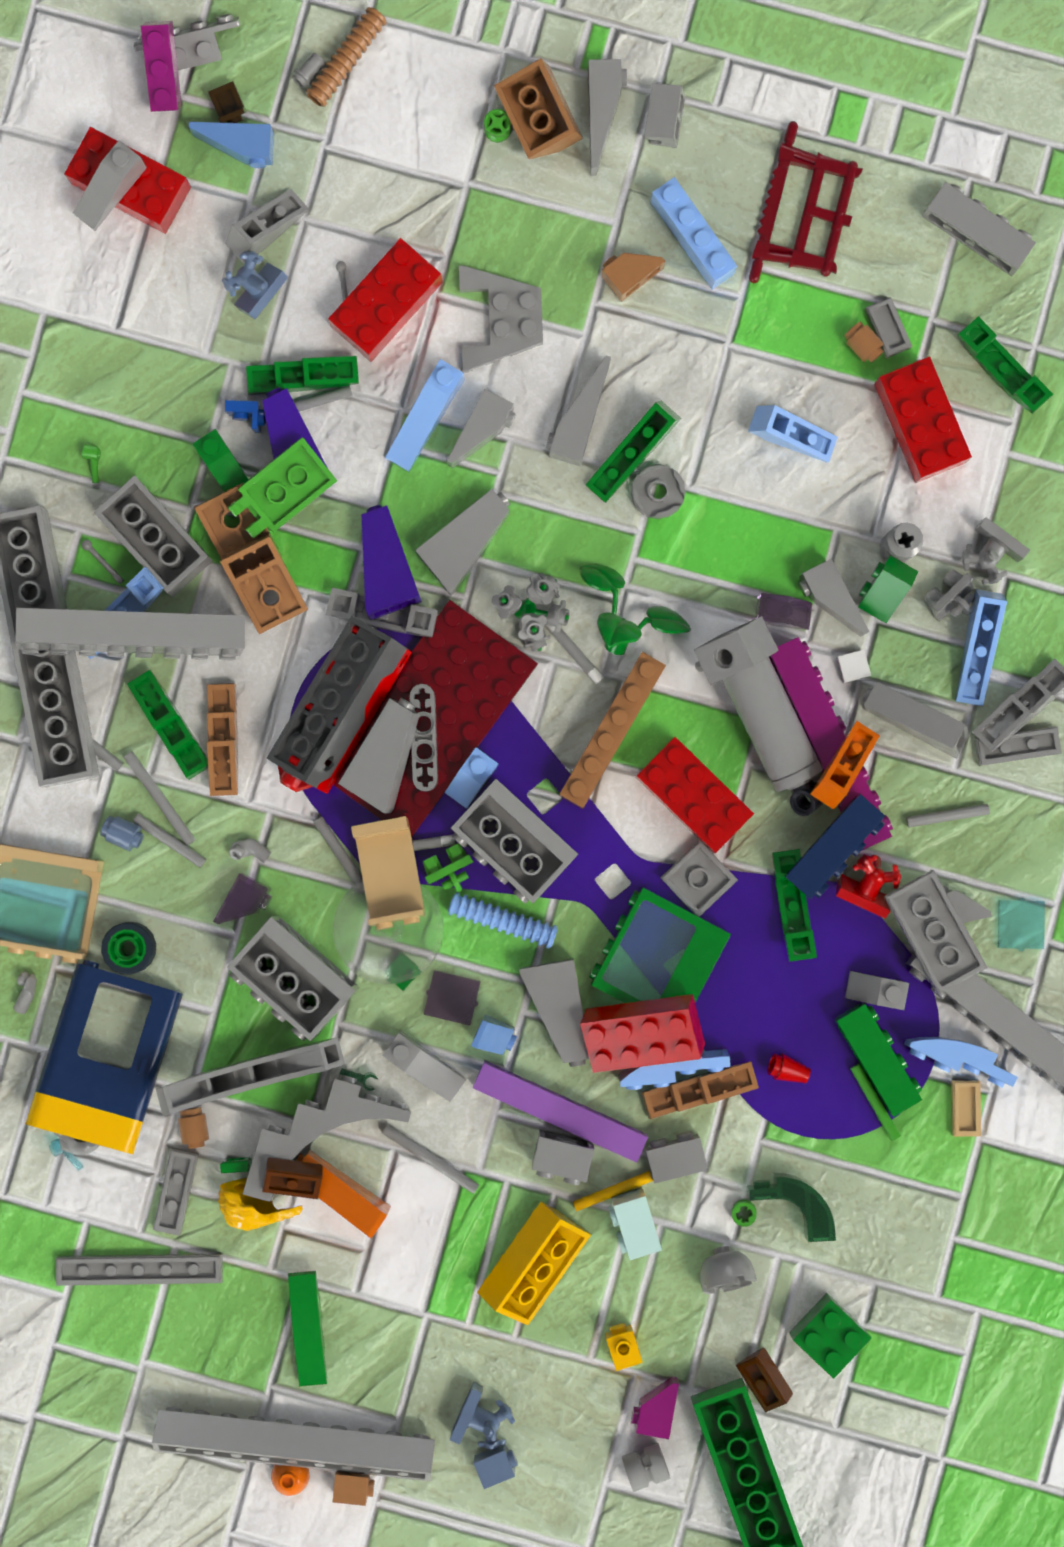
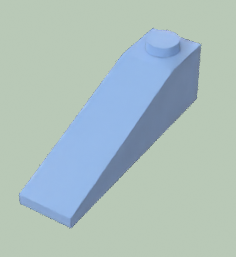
M439 360L388 451L386 459L404 470L410 471L464 383L463 372L445 361Z
M975 589V599L971 607L973 612L969 615L955 700L956 702L983 706L1007 600L1002 593Z

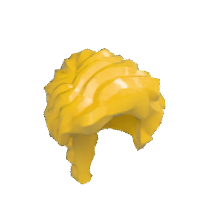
M247 1178L232 1180L219 1186V1209L224 1215L227 1224L245 1231L257 1229L268 1224L283 1221L284 1219L293 1218L295 1215H300L303 1210L302 1205L278 1210L274 1207L272 1200L269 1202L243 1195Z

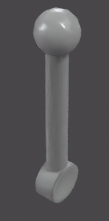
M339 261L336 264V269L340 274L342 298L344 301L348 297L345 279L347 266L345 262Z
M85 540L82 542V548L89 551L113 578L121 584L124 581L123 578L92 547L91 541Z

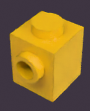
M625 1323L610 1327V1332H606L605 1335L616 1371L643 1363L632 1325L625 1326Z

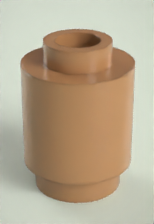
M861 321L844 335L848 340L847 345L863 363L867 360L871 363L874 362L884 352L881 349L884 343L868 325L864 326Z
M194 1107L179 1111L180 1118H178L182 1145L188 1144V1149L205 1146L204 1141L209 1140L206 1115L202 1113V1108Z

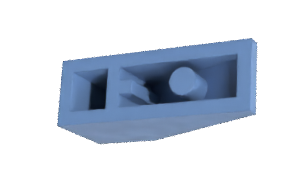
M189 122V129L195 138L236 160L258 169L265 168L266 165H273L274 132L271 124Z
M485 1014L471 1046L476 1049L503 1055L505 1049L511 1051L517 1036L513 1034L515 1028Z

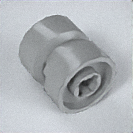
M659 1443L644 1448L642 1454L634 1451L622 1456L633 1492L648 1487L650 1481L657 1484L670 1479ZM645 1465H652L647 1470L645 1468Z

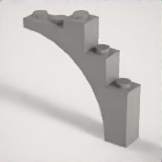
M336 1037L291 1047L233 1065L210 1069L192 1075L189 1078L156 1088L162 1115L166 1116L251 1089L327 1071L344 1065L345 1062L339 1039Z
M341 1075L340 1080L334 1078L325 1111L320 1109L322 1104L305 1100L304 1105L298 1103L289 1135L284 1134L286 1129L274 1125H269V1129L262 1128L243 1195L269 1202L272 1200L273 1193L262 1192L268 1158L293 1160L312 1141L343 1124L365 1119H391L409 1122L411 1111L406 1110V1104L391 1101L390 1106L380 1103L381 1097L365 1093L364 1098L359 1097L362 1086L356 1085L357 1079L344 1075Z

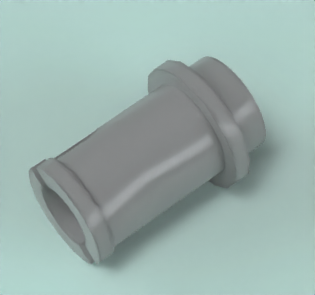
M313 52L299 69L296 68L294 70L292 78L301 88L310 87L311 80L326 66V63L317 53Z

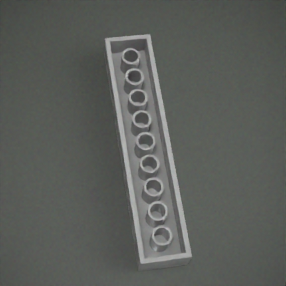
M42 506L1 513L0 589L38 784L40 787H51L100 777L76 651H68V655H51V650H39V654L28 655L22 654V650L16 649V608L67 609L49 513Z

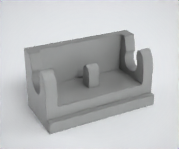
M652 84L644 133L645 139H649L650 144L677 148L685 102V93L682 85Z

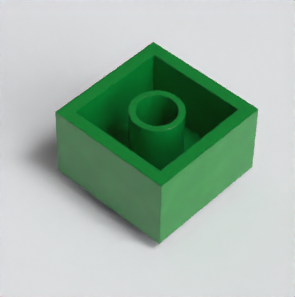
M828 1293L789 1332L792 1340L833 1379L872 1339L869 1333Z

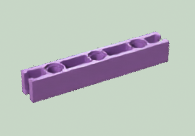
M484 1061L473 1085L475 1090L636 1163L648 1139L647 1134L488 1061Z

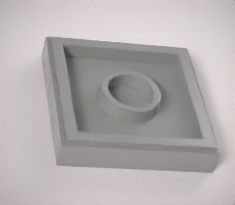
M701 840L660 877L698 917L738 881Z

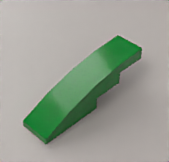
M357 356L302 358V361L246 366L248 395L267 394L276 388H281V390L287 388L289 392H299L359 384Z
M148 670L127 683L153 729L157 731L185 777L190 780L208 768L207 756L153 672Z
M316 1271L288 1273L299 1387L327 1384L328 1376L324 1355L325 1343L322 1329V1310Z

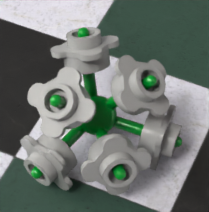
M542 573L539 576L532 575L530 577L531 584L526 589L528 598L525 600L520 599L514 593L515 588L510 585L505 586L504 591L499 595L492 597V604L498 608V614L501 618H508L509 615L514 614L520 619V630L517 634L526 643L523 646L524 649L530 647L532 651H541L542 647L547 646L545 640L551 638L550 635L546 636L543 629L547 622L549 626H555V632L559 633L562 625H567L570 616L569 610L565 609V600H561L560 605L552 604L549 611L536 609L535 604L543 603L548 605L552 602L554 596L556 598L560 597L558 594L560 586L557 583V579L550 575L546 578Z

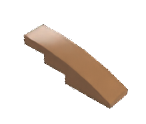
M236 683L208 684L207 754L210 796L238 795Z
M749 1061L725 1067L720 1072H707L682 1079L675 1083H670L667 1087H655L642 1091L641 1095L648 1118L653 1119L675 1111L680 1112L702 1104L714 1103L758 1089L759 1086L752 1062Z

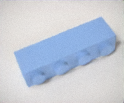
M673 177L653 191L651 204L710 288L713 290L732 277L737 268L736 263L676 178Z

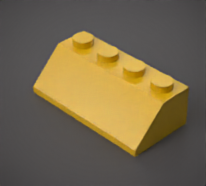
M540 1201L522 1229L516 1234L508 1249L500 1257L489 1276L484 1280L477 1293L496 1312L529 1325L591 1234L557 1209Z

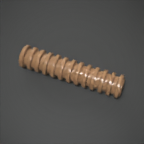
M372 7L366 9V14L361 15V21L358 20L356 22V28L353 27L351 29L352 34H348L346 41L341 42V48L338 47L336 49L337 54L331 56L332 61L326 63V68L321 70L322 74L316 76L317 81L311 83L312 88L306 90L309 99L318 106L325 107L327 105L326 100H331V93H336V87L342 85L341 80L347 78L346 73L352 71L351 66H356V60L362 58L361 53L367 51L366 46L372 44L371 39H376V33H380L382 30L381 26L387 24L385 17L378 10Z

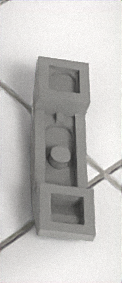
M332 588L326 615L349 621L351 616L371 627L416 636L433 637L438 610L411 604L407 608L370 620L365 609V596H361L356 592Z

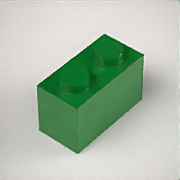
M889 555L884 564L879 562L871 575L874 578L871 583L866 581L859 592V596L862 599L858 608L887 623L912 587L919 571Z

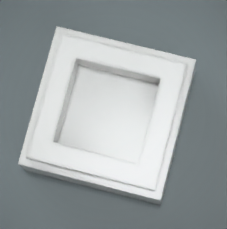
M864 649L836 657L843 683L871 676Z

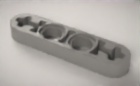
M419 684L413 687L410 692V703L415 705L414 711L415 708L421 709V702L415 699V695L420 694L421 689H425V693L430 694V699L425 700V708L431 707V713L422 711L418 712V714H420L419 718L426 716L431 720V728L426 732H420L417 728L415 730L411 745L412 776L416 788L427 792L433 790L438 784L436 697L431 687L426 684ZM421 744H429L431 746L432 755L430 758L424 760L418 757L417 749ZM433 762V768L427 767L428 775L433 776V781L428 782V787H424L422 782H418V777L423 776V767L417 769V763L429 764Z

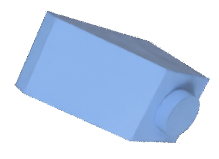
M475 748L445 793L467 809L499 764L481 750Z

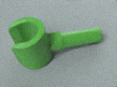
M85 444L82 449V458L91 460L92 483H99L97 465L101 451L97 446Z

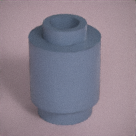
M109 816L104 822L100 833L102 837H105V841L129 852L133 848L138 849L144 837V834L141 833V826L118 816L115 818Z

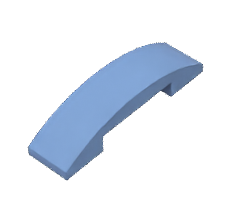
M144 567L126 585L127 588L104 611L145 612L162 592L163 586L147 567Z

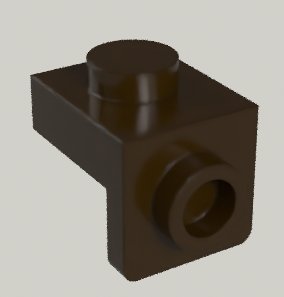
M234 81L208 92L219 116L218 120L220 123H238L243 121L241 115L247 113V110Z

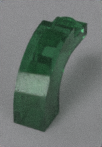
M773 1173L774 1184H770L769 1180H755L753 1185H747V1197L750 1201L783 1199L796 1204L803 1214L804 1233L808 1242L836 1241L835 1223L831 1210L819 1192L808 1182L794 1175Z

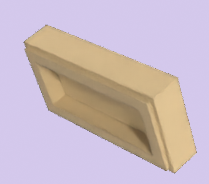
M951 1080L952 1136L954 1137L981 1136V1086L979 1080Z

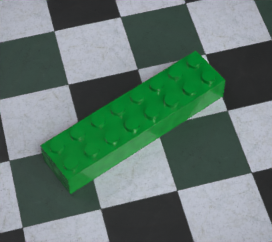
M743 1378L690 1396L743 1546L803 1547Z

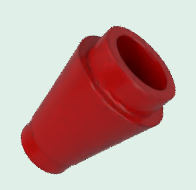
M781 1053L780 1055H772L767 1073L773 1076L774 1080L806 1084L809 1080L811 1069Z

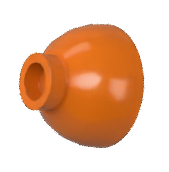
M274 1465L271 1472V1481L274 1488L286 1496H294L301 1493L308 1485L310 1479L309 1468Z

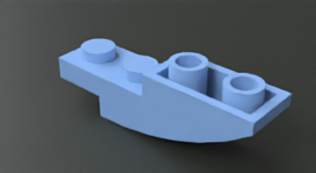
M918 1037L906 1039L904 1045L911 1048L910 1054L922 1060L928 1056L936 1060L934 1066L948 1073L951 1068L959 1072L964 1062V1069L976 1075H979L980 1071L989 1075L987 1081L1003 1088L1004 1084L1013 1087L1018 1078L993 1065L998 1054L974 1044L941 1037Z
M727 1049L703 1051L701 1059L628 1068L619 1074L620 1086L626 1087L628 1090L641 1089L642 1085L651 1084L657 1088L667 1087L670 1083L676 1082L675 1072L680 1071V1074L686 1075L694 1074L696 1070L707 1069L709 1072H720L724 1070V1067H730V1056Z

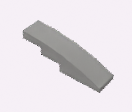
M1056 659L1052 660L1036 677L1033 676L1014 695L1011 694L973 731V734L993 752L1064 690V667Z

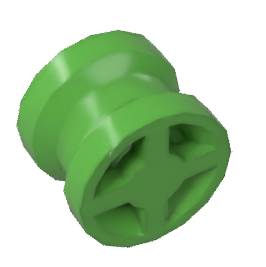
M493 109L486 114L484 119L486 137L492 142L500 143L507 140L510 136L511 121L504 110Z

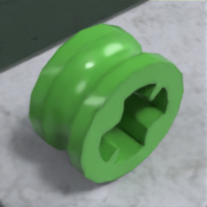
M749 1200L737 1201L732 1208L734 1222L742 1227L752 1225L756 1219L755 1205ZM746 1206L747 1211L749 1209L752 1211V1213L748 1214L747 1220H742V1216L738 1218L736 1213L740 1212V1207Z

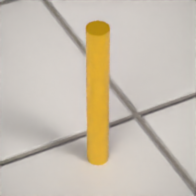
M647 1171L573 1201L576 1211H580L650 1183L653 1179L650 1171Z

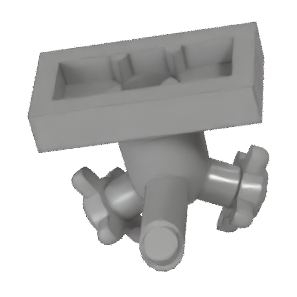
M985 517L974 530L988 541L979 553L971 551L972 544L966 545V549L961 557L964 564L963 569L968 571L970 563L978 564L980 568L986 570L989 577L982 580V584H995L1007 576L1006 570L998 573L996 564L1006 553L1016 562H1019L1025 558L1030 549Z

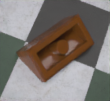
M270 1157L266 1163L262 1192L318 1199L323 1177V1166L321 1164Z
M765 1348L757 1350L736 1364L737 1369L765 1413L788 1403L793 1392Z

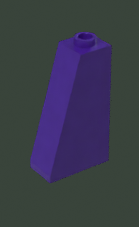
M276 388L267 393V398L262 402L273 459L303 437L326 466L287 388L284 390Z
M381 505L370 507L366 510L367 513L361 514L365 609L370 620L407 608L411 604L415 605L422 602L387 505L383 507Z

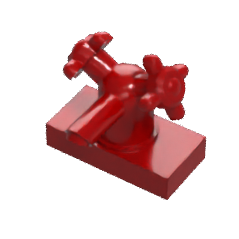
M863 854L852 868L854 871L862 869L865 875L858 882L842 874L837 881L836 896L886 919L891 909L884 898L887 894L880 892L885 882H893L894 889H898L902 878L900 870L896 864H893V871H884L881 869V858L879 856Z

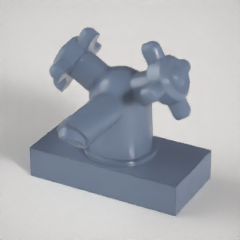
M244 251L239 257L245 259L244 266L238 270L236 276L232 277L230 271L226 272V277L222 279V282L232 297L236 296V291L240 289V286L245 289L234 305L241 312L256 319L288 279V276L268 262L258 273L254 270L255 264L263 262V257L253 251Z
M473 1382L452 1428L450 1441L460 1445L466 1429L471 1427L483 1432L486 1437V1441L478 1442V1446L480 1448L485 1447L487 1450H494L501 1445H505V1439H497L496 1431L499 1429L500 1422L508 1419L511 1424L515 1422L513 1412L501 1400L496 1401L500 1409L495 1413L479 1407L478 1402L483 1392V1386Z

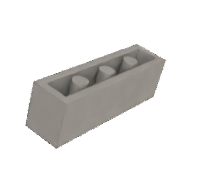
M947 182L944 183L922 216L1011 277L1019 269L1036 244L1026 231L1015 229L1009 225V221L999 214L994 215L987 210L984 203L977 199H970L964 195V191L959 186L948 184Z

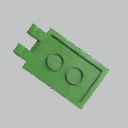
M301 437L241 485L238 490L242 496L227 508L235 517L246 508L249 509L257 520L247 526L245 530L252 538H255L267 527L274 533L336 483L337 480L305 439Z

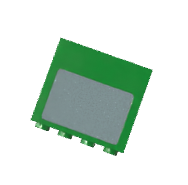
M643 887L640 892L634 890L628 901V905L632 906L627 916L621 915L615 926V929L618 930L615 939L609 938L602 951L606 955L601 965L596 963L589 975V978L593 979L591 986L623 1003L693 994L696 1002L731 934Z

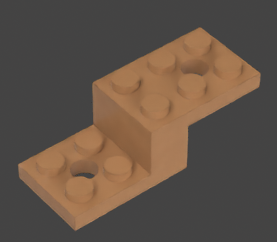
M242 482L195 506L194 509L220 555V562L257 632L261 634L307 611L308 607L284 564L282 555L268 528H265L255 538H252L245 528L257 519L248 508L238 515L240 522L237 526L229 527L224 523V516L231 512L227 507L242 496L238 490L244 484ZM267 590H274L278 593L279 599L274 604H267L263 600V594Z

